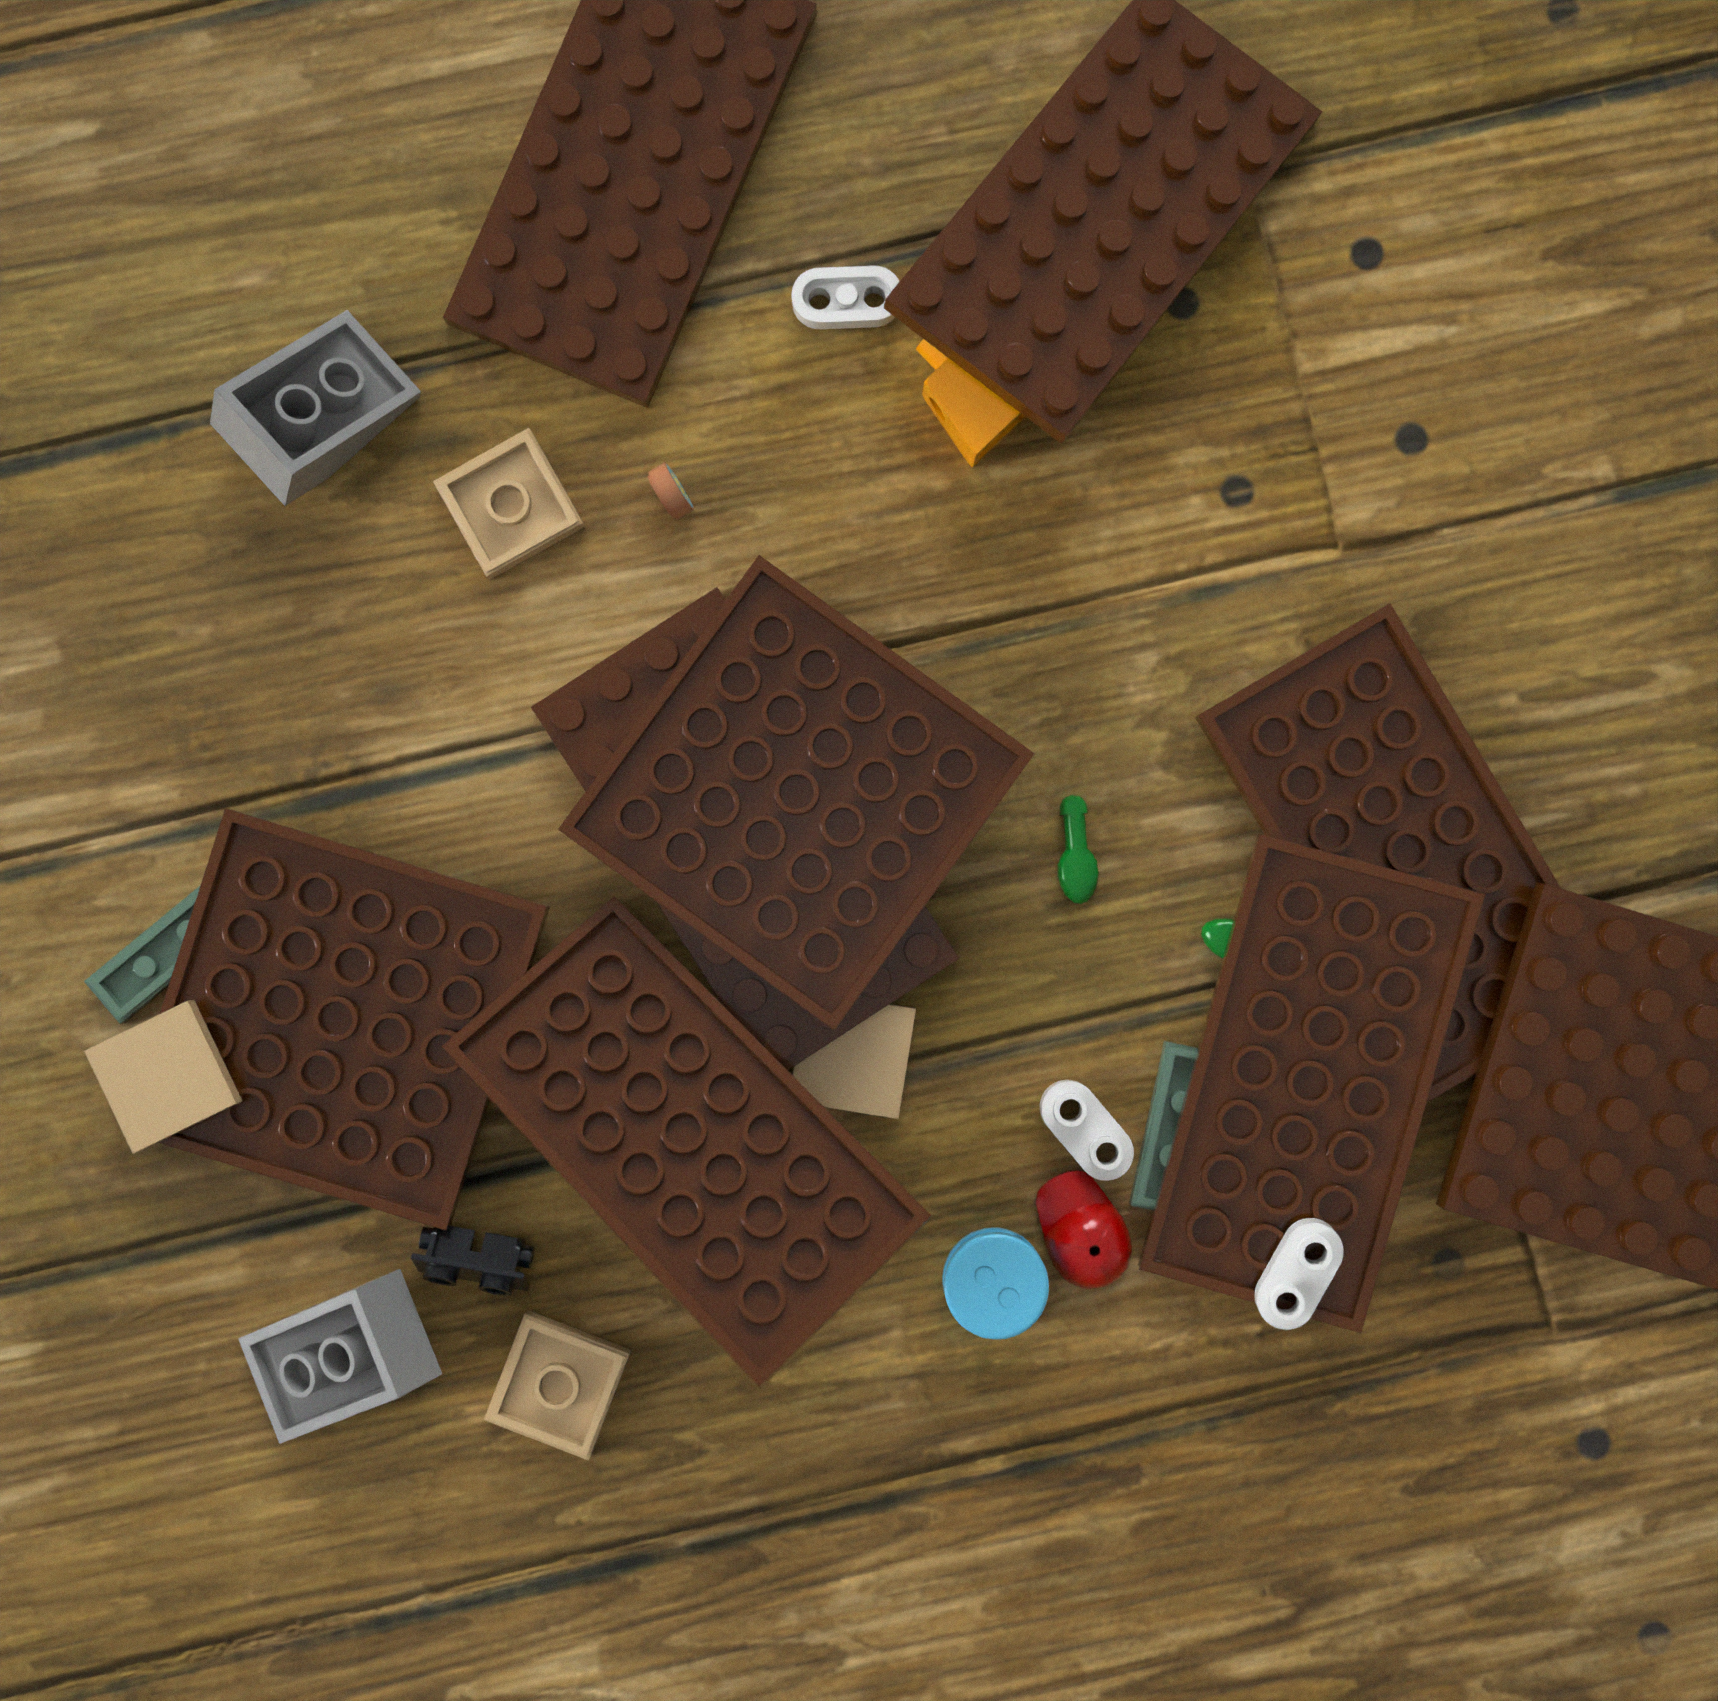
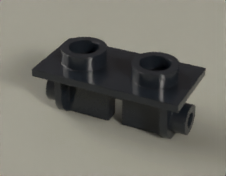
M450 1226L446 1231L435 1227H423L419 1239V1249L427 1250L426 1255L412 1253L411 1260L418 1272H424V1280L445 1286H456L458 1279L479 1282L478 1289L500 1296H511L513 1289L528 1291L529 1284L525 1274L520 1273V1268H531L535 1246L525 1245V1239L486 1232L481 1253L472 1251L476 1235L475 1230Z

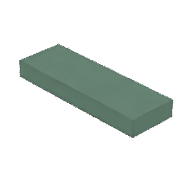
M200 886L84 981L119 1024L127 1022L169 986Z
M1164 1041L1129 1201L1131 1206L1154 1210L1198 1051L1196 1047Z

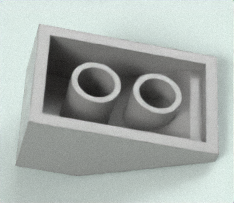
M346 310L214 390L210 424L282 504L286 506L334 474L420 397L421 391L351 313Z
M400 1269L238 1339L279 1444L398 1399L442 1375Z

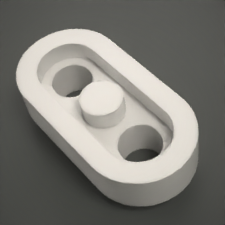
M881 266L813 268L802 273L793 285V310L801 323L813 329L881 327L890 323L895 318L884 309L885 299L899 283V280L893 272ZM877 293L883 297L884 303L879 307L873 308L868 306L864 299L869 294ZM817 295L825 296L830 301L829 305L821 310L813 308L809 302Z
M1074 1080L1057 1081L1044 1091L1040 1100L1042 1120L1083 1170L1091 1177L1103 1181L1114 1180L1125 1174L1130 1168L1134 1157L1132 1141L1086 1086ZM1068 1099H1073L1079 1104L1078 1115L1069 1120L1062 1118L1060 1115L1061 1104ZM1103 1143H1112L1115 1146V1156L1109 1162H1100L1096 1157L1097 1148Z
M1305 1218L1293 1223L1285 1232L1256 1284L1254 1296L1257 1308L1263 1319L1275 1328L1291 1330L1305 1324L1315 1311L1342 1262L1344 1252L1342 1241L1335 1230L1325 1221L1316 1218ZM1317 1242L1324 1245V1253L1319 1259L1309 1260L1304 1257L1305 1248L1309 1244ZM1283 1293H1292L1296 1296V1303L1292 1308L1283 1310L1276 1306L1277 1298Z

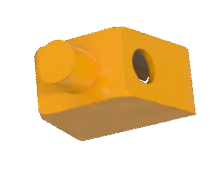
M923 339L916 350L935 371L925 380L922 395L965 460L973 468L1025 416Z

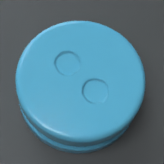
M992 1227L971 1232L955 1244L944 1264L942 1283L949 1310L956 1321L974 1335L997 1340L1017 1336L1029 1329L1044 1311L1049 1294L1047 1270L1033 1245L1016 1232Z

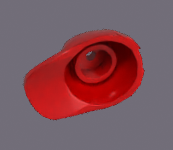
M1067 1171L1056 1175L1044 1183L1037 1192L1035 1202L1046 1249L1055 1269L1064 1280L1083 1289H1098L1114 1283L1127 1270L1132 1255L1130 1233L1121 1214L1093 1177L1084 1171ZM1092 1246L1099 1247V1251L1095 1255L1090 1254L1089 1250Z

